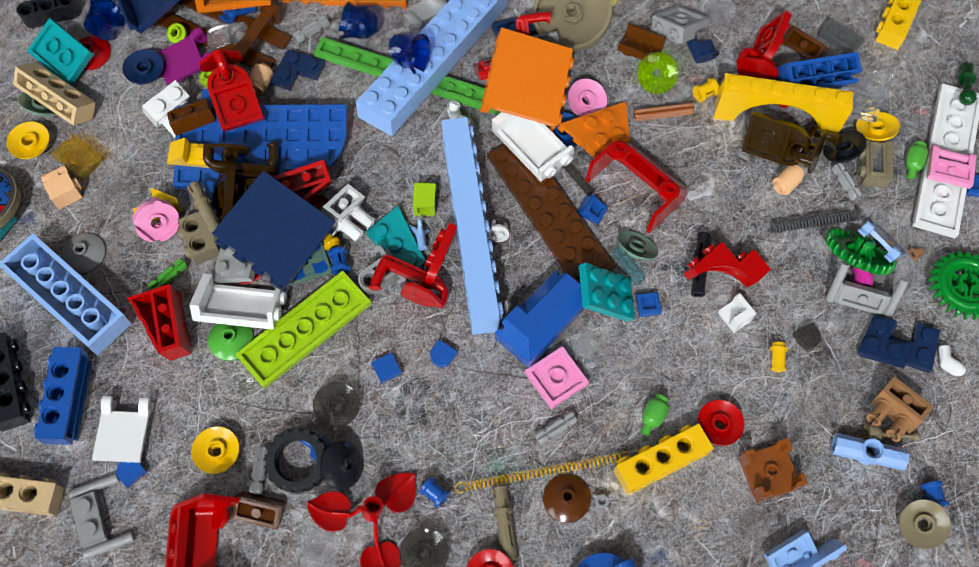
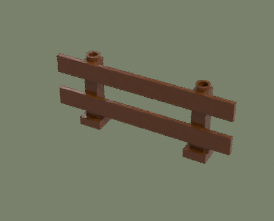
M180 0L152 24L168 30L172 24L179 23L186 28L189 36L195 28L200 26L170 13L177 4L197 12L195 0ZM272 3L271 5L259 6L261 13L256 20L245 15L236 16L231 24L224 23L219 18L220 15L225 14L223 11L201 13L244 32L245 35L239 43H236L201 27L203 33H206L208 41L199 44L214 51L217 49L239 50L242 56V60L239 63L246 64L252 68L255 64L260 63L267 64L270 68L275 64L274 59L254 51L261 41L285 50L292 40V36L272 28L274 23L280 25L283 21L280 7Z

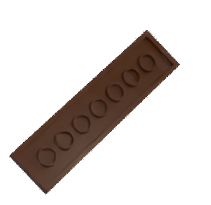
M505 144L487 153V158L565 273L581 284L579 265L585 262L608 271L614 269L613 263L553 177L545 178L540 182Z

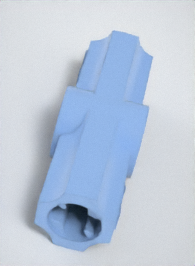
M836 433L831 443L833 455L858 460L864 465L876 464L904 471L909 462L910 454L907 449L882 444L876 439L864 440ZM866 447L872 450L874 456H870L866 452Z

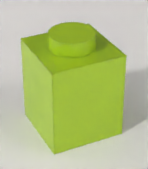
M427 181L414 183V216H435L436 183Z

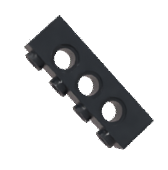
M5 332L0 333V359L5 357L0 363V431L2 432L30 423L29 414H31V407L25 398L27 387L20 373L23 372V367L16 353L19 351L18 343ZM9 377L8 381L3 384V381ZM13 398L12 402L7 405V402Z

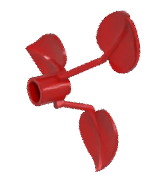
M399 473L384 478L376 486L375 496L366 498L363 506L359 505L351 513H348L351 507L350 501L343 493L334 491L324 493L317 498L307 501L309 515L321 529L328 532H337L345 528L346 518H352L361 512L366 521L373 523L375 547H368L362 552L360 567H400L401 557L398 548L392 542H384L379 545L378 519L381 517L382 509L386 505L394 513L405 512L411 508L416 496L415 474Z

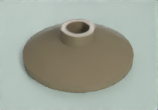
M919 499L910 502L904 507L899 517V529L902 536L911 545L921 549H931L938 547L948 538L951 522L948 513L941 505L931 500ZM925 518L927 521L926 525L920 527L918 524L919 520Z

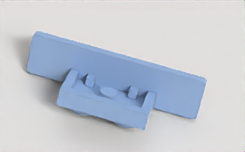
M803 529L764 553L769 567H821V565L829 560L838 558L840 553L847 550V547L836 539H830L816 548L809 532Z

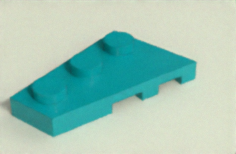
M396 206L366 231V236L377 247L380 245L384 250L388 249L393 257L420 269L424 267L426 261L418 249V245L399 206Z

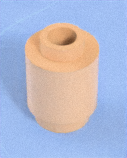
M264 63L255 64L249 76L256 95H262L267 91L273 76L270 66Z
M798 165L787 166L773 179L775 191L779 194L789 195L803 181L805 175L803 169Z

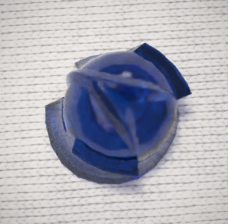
M90 0V9L83 23L84 29L101 40H115L118 28L125 25L124 17L119 11L120 7L112 0Z
M348 1L343 8L338 31L344 32L339 40L346 38L363 40L373 36L378 30L376 14L369 9V5L357 6Z
M401 32L393 35L388 41L391 60L400 67L410 69L414 74L416 73L414 68L424 73L431 57L429 38L425 34L415 35L411 32Z

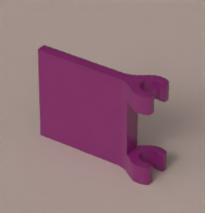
M201 27L195 28L188 37L158 52L164 62L162 74L167 86L175 80L178 83L201 71L199 62L212 53L211 51L207 52L202 57L197 44L208 41L205 32L203 33Z

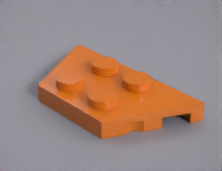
M623 102L560 123L558 130L560 132L566 131L574 138L572 140L574 143L583 147L588 154L595 157L614 141L630 142L627 104Z

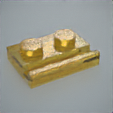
M73 133L68 141L65 140L51 153V156L56 161L65 165L68 170L83 181L98 167L101 161L105 160L101 153Z

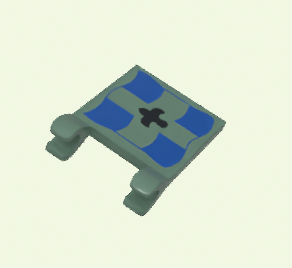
M322 243L288 286L332 274Z

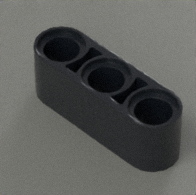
M29 0L20 3L16 8V12L26 27L37 28L44 26L49 18L57 23L77 18L81 14V7L77 0Z

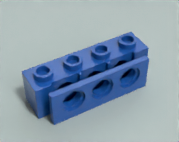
M859 52L786 63L777 67L779 75L776 81L803 83V85L831 89L858 83V78L853 79L852 76L862 72Z
M53 347L52 354L48 358L49 370L43 382L44 395L43 399L39 402V420L34 426L35 439L43 444L73 445V441H78L92 366L88 363L89 354L80 347Z

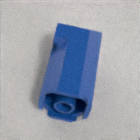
M555 271L523 302V306L521 304L517 305L502 321L504 328L502 331L499 328L496 330L495 340L526 367L530 368L585 310L582 303L581 284L567 273L563 272L559 275V271Z

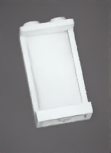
M503 112L492 119V131L540 182L545 178H551L560 167L567 166L573 160L574 147L570 145L567 148L545 124Z
M203 273L190 302L192 319L199 322L274 330L276 321L281 319V307L286 304L287 292L284 291V288L280 290L277 288L275 290L218 285L213 283L212 274Z

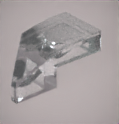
M244 22L208 29V47L213 51L230 44V42L236 45L238 43L237 37L241 31L247 30V25Z

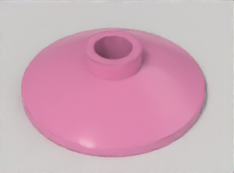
M592 79L578 80L568 91L567 100L569 107L578 117L606 108L607 96L605 90L598 82ZM582 98L587 100V104L582 101Z

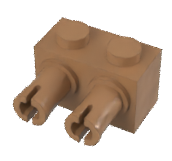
M894 376L871 402L875 407L867 414L866 419L870 422L875 418L872 425L879 426L884 418L888 416L894 423L886 431V435L890 438L892 434H895L891 440L899 442L906 431L910 434L923 422L934 406Z

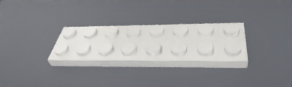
M942 83L938 91L927 147L928 151L932 145L940 146V149L966 155L968 153L973 154L979 122V93H976L977 99L972 105L965 106L959 101V94L963 89ZM928 156L923 168L912 226L956 238L959 235L967 188L927 179Z

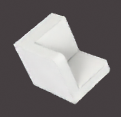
M740 293L734 297L732 302L718 311V314L733 333L750 323L757 314Z

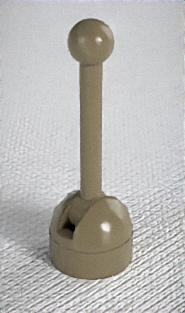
M865 424L863 426L862 437L864 440L876 439L880 441L882 437H888L886 432H883L879 426ZM914 432L912 434H904L902 438L912 439L917 442L921 439V435L918 432Z

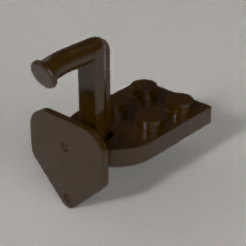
M754 111L751 114L742 152L785 166L801 163L807 165L808 173L812 174L820 158L825 140L838 146L843 139V135L814 126L803 129L799 125ZM815 137L819 138L816 145L812 144Z
M272 142L266 145L269 148L268 166L237 162L238 157L246 156L250 152L251 148L248 146L230 143L203 145L204 163L210 169L219 173L216 215L220 222L235 205L233 204V196L237 194L238 183L234 182L235 175L258 178L262 171L271 177L277 175L279 142ZM213 152L223 155L222 160H213Z

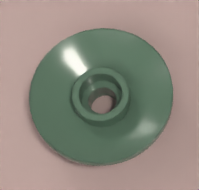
M25 92L18 97L19 106L29 113L37 116L56 115Z
M622 231L617 236L619 246L632 258L653 260L658 255L656 245L640 233Z

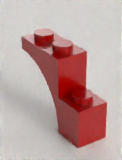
M721 242L715 246L713 243L707 246L702 251L704 255L700 259L697 256L687 264L689 268L683 274L690 280L703 272H723L733 276L747 288L756 284L771 269L755 249L747 253L742 251L735 257L727 246Z

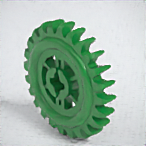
M838 228L831 229L826 235V245L833 254L839 256L838 258L846 261L847 264L864 272L888 275L893 273L897 265L896 259L890 263L884 257L888 252L887 249L880 252L881 244L875 247L876 242L874 239H870L867 242L869 237L857 236L858 232H855L851 237L850 229L844 234L843 228L839 229V231Z
M956 251L955 254L949 252L946 257L941 256L938 262L933 264V269L929 272L930 275H935L928 279L929 283H935L929 288V291H938L932 298H942L938 306L948 304L946 313L955 309L954 317L963 312V320H966L970 314H972V320H976L979 317V255L975 253L971 256V253L968 251L964 254L961 251ZM962 270V275L960 276L955 272Z

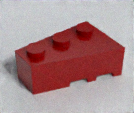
M324 159L273 176L274 179L307 202L334 183L328 163Z
M167 284L127 297L160 355L171 361L192 354L181 292L172 285Z

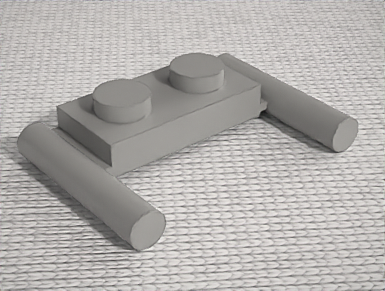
M841 261L826 300L883 315L891 319L909 283V279L900 277L892 296H889L888 292L844 280L850 265L846 261Z
M116 473L69 490L73 517L85 559L135 541L133 532L110 540L107 537L96 491L120 482Z

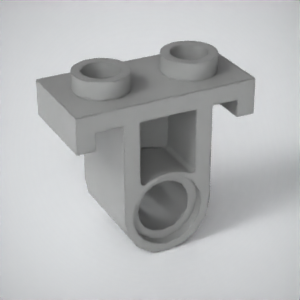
M412 0L403 16L418 29L423 25L422 22L436 15L445 6L447 1Z
M380 245L373 249L376 259L384 255L393 256L388 249L384 250ZM380 259L359 274L358 282L365 294L374 295L380 292L372 291L364 284L366 279L372 278ZM386 270L381 287L383 290L397 280V286L401 290L407 280L398 274Z

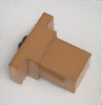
M912 247L908 250L909 255L914 261H917L920 256L925 254L922 247L918 249Z

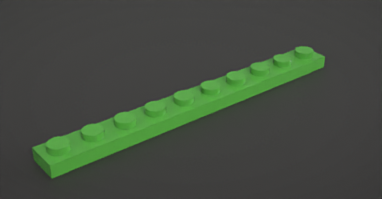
M322 37L314 51L317 58L377 77L394 61V59ZM445 76L430 94L480 109L485 88ZM493 109L489 110V113L495 115L502 113Z

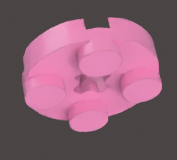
M157 197L141 204L132 216L136 232L142 239L148 242H153V240L165 241L171 238L179 227L177 220L179 219V214L170 202L160 200ZM160 217L161 222L159 224H151L152 219Z

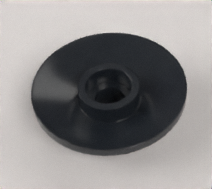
M848 130L838 133V135H843V139L838 146L827 141L823 148V153L827 160L833 163H845L860 156L866 148L867 141L862 133Z
M336 441L327 446L320 460L322 477L329 486L336 489H347L356 484L363 470V459L358 448L348 441ZM345 461H347V468L344 466Z

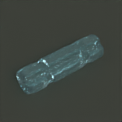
M620 246L613 250L612 255L617 261H620V266L629 277H632L633 283L635 285L641 284L645 280V275L638 271V266L629 255H626L627 252Z

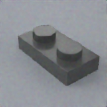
M831 18L818 34L820 38L845 53L856 52L865 40Z

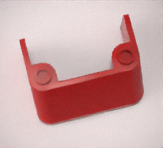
M614 141L590 161L585 181L589 183L612 161H620L654 189L659 197L665 201L652 215L646 232L651 233L685 200L687 188L634 144Z
M201 494L175 504L171 509L169 517L165 567H215L217 531L223 528L229 521L230 512L228 507L240 503V498Z

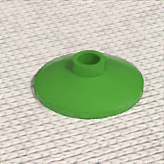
M216 323L208 336L209 349L214 356L221 360H237L238 358L235 354L254 340L251 327ZM233 334L232 338L225 339L226 335Z

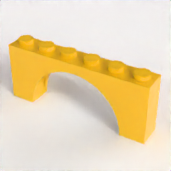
M725 73L715 99L713 118L734 121L741 112L749 108L767 104H781L806 111L816 120L817 128L838 134L853 110V92Z

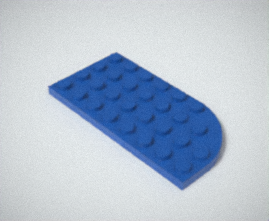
M210 105L215 122L176 135V140L187 138L193 144L230 143L248 146L251 148L250 152L246 156L238 157L237 162L267 166L269 162V148L266 145L272 142H279L277 175L323 159L327 161L329 169H331L341 156L346 144L347 105H260L264 117L263 121L224 133L214 105ZM213 152V160H222L223 155ZM174 165L173 187L175 189H187V186H190L189 184L195 181L201 182L203 189H205L206 181H214L218 187L219 173L210 168ZM235 175L236 180L254 178Z

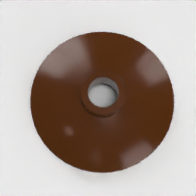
M560 475L553 478L545 487L543 504L547 513L553 519L562 523H572L583 518L588 512L591 504V495L587 485L578 477ZM565 493L571 494L572 499L570 501L564 500L563 495Z

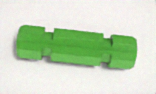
M182 259L176 260L173 266H169L156 277V280L151 281L148 284V288L152 290L169 284L179 275V272L182 273L188 267Z

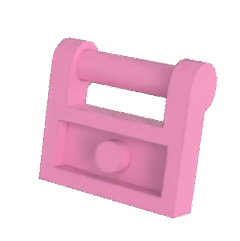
M937 145L930 147L927 179L968 189L973 186L976 166L975 154L968 153L966 155L940 149V146Z

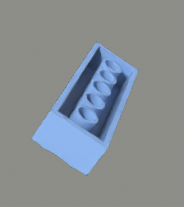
M33 233L0 262V267L97 356L132 324L122 312Z

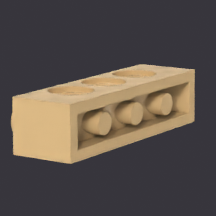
M37 62L15 66L14 86L73 126L93 120L95 101Z
M0 472V510L57 517L65 490L64 487L57 484V480L42 478V481H34V477L27 475L10 478V474ZM13 487L12 494L7 497L8 490ZM37 490L35 498L30 500L31 493Z

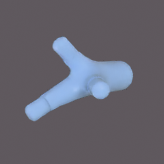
M418 219V228L412 225H408V227L416 235L418 249L422 251L427 249L425 236L430 230H423L422 220Z

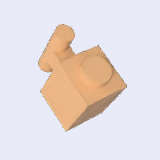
M65 165L40 177L51 201L59 210L83 198L79 191L82 189V186L76 177L71 178Z

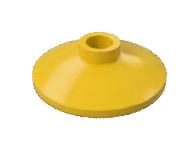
M870 112L862 115L857 120L856 130L862 133L866 139L884 141L895 137L899 133L900 123L891 114Z
M24 122L10 131L7 136L6 146L14 157L32 159L46 150L50 142V135L42 124L38 122Z
M208 428L195 438L191 448L192 460L205 473H222L236 462L240 451L239 441L235 434L227 428ZM221 449L220 455L214 456V451Z

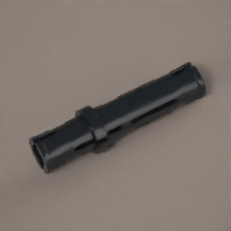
M699 232L697 234V246L693 253L694 258L698 256L700 259L704 255L702 251L710 245L712 235L708 232ZM707 272L700 273L693 278L691 291L693 297L701 298L705 296Z

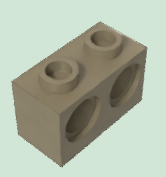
M199 211L177 219L180 228H177V232L181 241L185 240L187 244L183 248L188 259L192 258L196 265L218 257L219 247L213 242ZM205 245L202 249L197 250L199 246Z

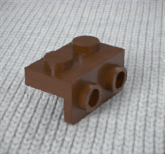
M630 23L617 50L626 56H633L644 63L654 65L661 55L666 37Z

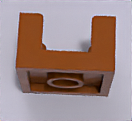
M789 438L779 440L773 446L758 451L755 449L745 451L738 458L756 503L799 490L808 484L803 472L797 475L788 453L793 450Z

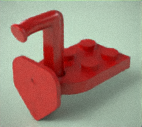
M785 10L762 26L753 47H746L741 50L736 60L738 75L776 80L779 75V70L777 69L779 65L771 60V58L784 42L783 36L790 27L791 13ZM779 104V106L782 108L788 107V105Z
M551 11L519 16L515 21L516 32L530 36L528 24L542 21L549 23ZM490 59L480 60L478 64L473 65L474 73L480 80L487 79L491 63Z
M217 49L199 62L202 72H211L207 81V87L223 133L264 120L249 75L244 69L235 65L242 60L239 50Z
M449 223L446 229L441 228L432 245L433 249L424 264L425 267H428L426 271L391 255H384L376 267L368 289L372 291L382 290V279L386 270H389L417 283H405L400 292L404 298L422 306L444 308L448 300L449 291L445 283L436 275L457 226ZM430 288L440 292L438 297L430 291Z

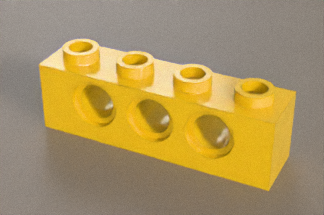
M889 0L888 3L891 6H887L882 15V18L885 20L884 22L880 21L875 31L878 33L875 41L898 50L906 38L921 0Z
M688 424L678 430L679 434L673 437L669 434L659 439V444L652 448L650 445L644 446L637 451L638 455L632 458L627 455L619 459L614 473L627 496L709 455L714 448L700 424L693 427L691 424ZM677 443H684L688 451H680ZM656 454H665L668 462H660ZM636 464H644L647 472L640 473L636 469Z

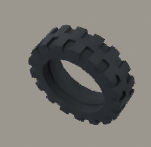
M301 428L287 429L282 431V434H277L273 438L272 444L269 443L267 446L268 452L264 455V461H266L264 469L269 475V480L277 488L291 493L308 492L313 490L315 486L318 487L323 479L320 470V460L324 450L327 448L326 442L318 434ZM305 441L315 450V468L305 479L298 481L290 480L280 471V454L291 442Z

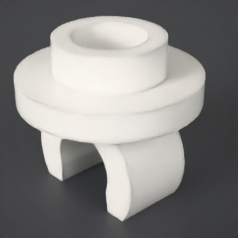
M492 220L489 228V239L494 242L507 240L509 238L507 223L504 222L501 225L496 224V220Z

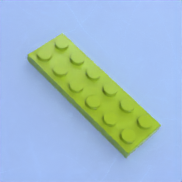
M341 271L283 316L280 321H277L274 330H265L235 355L265 390L372 305L371 301L345 272Z

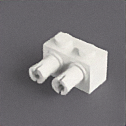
M175 80L142 105L143 113L157 128L163 125L176 138L169 125L167 112L177 109L178 105H188L190 103V96Z
M349 184L323 206L321 212L336 222L337 229L332 235L342 231L357 242L363 235L364 230L356 226L350 219H354L367 230L372 227L376 219L361 208L365 196Z

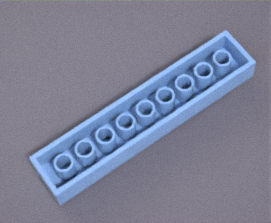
M449 0L356 101L358 117L388 135L393 136L508 6V0Z
M467 117L442 120L443 146L455 225L457 226L456 232L472 335L496 332L499 324L503 321L502 302H499L498 280L496 281L495 276L496 265L495 260L492 258V241L489 240V222L486 220L485 215L486 204L482 197L483 186L479 178L480 168L479 162L476 160L477 150L476 144L473 142V126L468 125Z

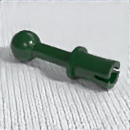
M967 62L960 65V75L958 77L959 83L963 85V91L959 94V101L962 105L969 106L977 99L976 92L972 90V84L976 81V75L974 73V65L969 63V66H967Z

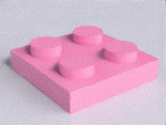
M563 346L525 370V375L551 410L589 385V381Z

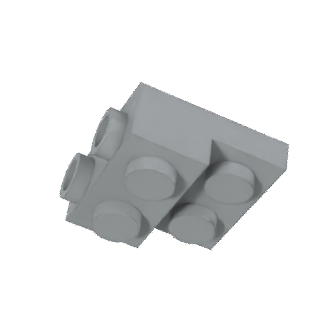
M677 5L654 14L651 30L668 37L672 42L684 44L695 38L696 31L708 26L709 17Z

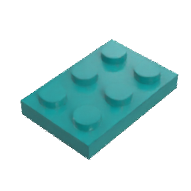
M50 18L27 50L49 71L71 86L94 55L92 51Z
M586 262L579 265L583 308L627 322L635 319L630 278Z

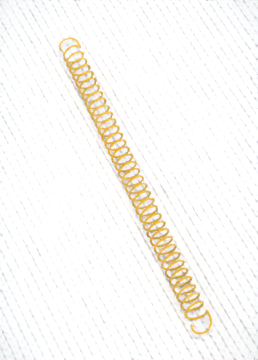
M628 451L620 452L619 459H621V453H626ZM616 453V455L612 454V455L614 456V458H615L616 463H617V454H618V453ZM609 454L607 455V458H606L605 455H603V458H601L603 466H604V457H605V459H606V461H607V465H609V464H608V456L610 457ZM598 457V459L596 458V460H597V462H598V466L600 467L599 457ZM586 458V460L588 461L589 466H590V468H591V459H592V458H590V460H588V459ZM583 459L581 460V464H580L581 470H582V461H583V463H584V465H585V469H587V467H586V460H585V462H584ZM577 460L576 463L574 462L577 471H578V462H579V460ZM560 463V464H559V468H558L559 474H561V473H560V465H561V467H562V469H563V472L565 473L564 465H566V467H567V464L564 463L563 466H562V464ZM551 465L550 469L548 467V470L550 472V475L552 476L551 467L553 468V470L554 467ZM542 467V473H541V477H542V478H543V469H544V471H545V468H544V467ZM529 469L528 473H527V471L525 470V471H524V475H523L522 471H520V477H519V474L517 473L518 478H519V481L521 482V473H522L523 479H524V481H525V472H526V474H527L528 480H530V472H531L532 478L534 479V470H535V469H533V474H532V471H531L530 469ZM537 469V472H536V470H535V473H536L537 478H539V476H538V469ZM507 473L506 478H505V475L503 474V475H502V480H501L500 475H498V482H497V479H496L495 476L493 477V481H492V478L489 477V483H488L487 478H485L484 482H483L482 479H480L479 488L481 489V481H482V483H483L484 488H486V481H487L488 487L490 488V479H491L492 485H493V487H494V486H495L494 478H495L496 483H497L498 486H499V478H500L501 483H502V485H503V476H504V478H505L506 484H508V476H509L510 482L512 483V475H513V477H514L515 482H517L516 473H515V476H514L513 473H511V478H510V476H509L508 473ZM473 480L471 481V486H470L469 481H467V488H466V485H465V483H464V486H465V489H466L467 492H468V484H469V487H470V490H471V491H472V482H473V485H474V487H475V484H474V481H473Z

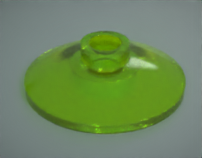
M665 53L649 54L638 66V81L642 88L650 93H665L675 85L678 79V66L675 60ZM655 69L660 70V76L655 77L653 75Z

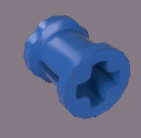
M335 247L328 251V256L332 261V274L337 275L341 271H344L346 274L351 271L346 258L348 254L347 248Z
M432 476L424 483L419 493L427 496L437 509L447 500L451 492L449 490L445 491L435 482L436 478Z
M933 481L920 485L921 490H924L927 500L934 501L942 507L950 505L949 501L945 499L941 487L943 485L942 481Z

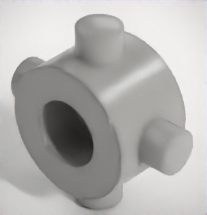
M595 493L593 495L595 499L593 509L595 511H609V494L597 495Z

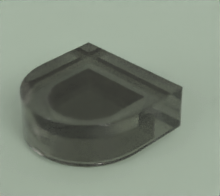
M813 322L792 334L797 343L807 350L816 348L821 342V333Z

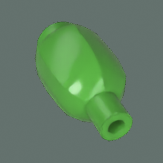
M914 142V145L907 152L905 166L908 170L907 178L910 180L916 178L917 172L924 168L929 151L927 144L924 142Z
M656 394L655 398H651L647 402L642 414L644 425L640 433L649 436L653 428L662 424L669 411L668 398Z

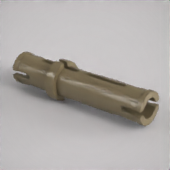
M192 182L189 184L190 186H187V189L194 200L193 205L195 209L199 210L213 242H215L216 239L212 232L220 224V221L212 208L210 197L203 190L201 182Z
M507 486L492 488L495 510L493 512L497 518L502 553L511 561H516L518 556L511 517L513 510L509 504Z

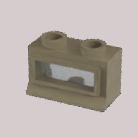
M866 140V148L858 156V159H860L858 168L860 185L887 188L894 178L893 141L879 142Z

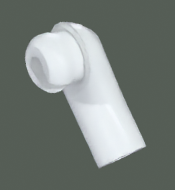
M451 101L447 107L449 119L466 117L461 115L459 102ZM467 117V119H468V125H470V123H471V118H468V117Z
M939 346L938 352L941 368L954 376L964 375L966 367L951 357L950 346Z

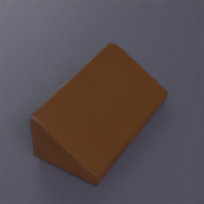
M795 26L791 27L782 43L808 60L820 58L827 49L825 44Z
M207 98L167 112L169 125L175 135H180L215 122V117Z
M240 491L235 496L240 498V503L233 506L231 519L276 530L279 529L286 501L252 494L247 491Z

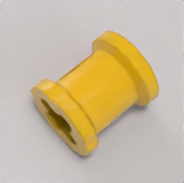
M709 78L706 83L694 86L692 92L695 99L702 103L706 98L712 95L716 96L720 87L714 78Z

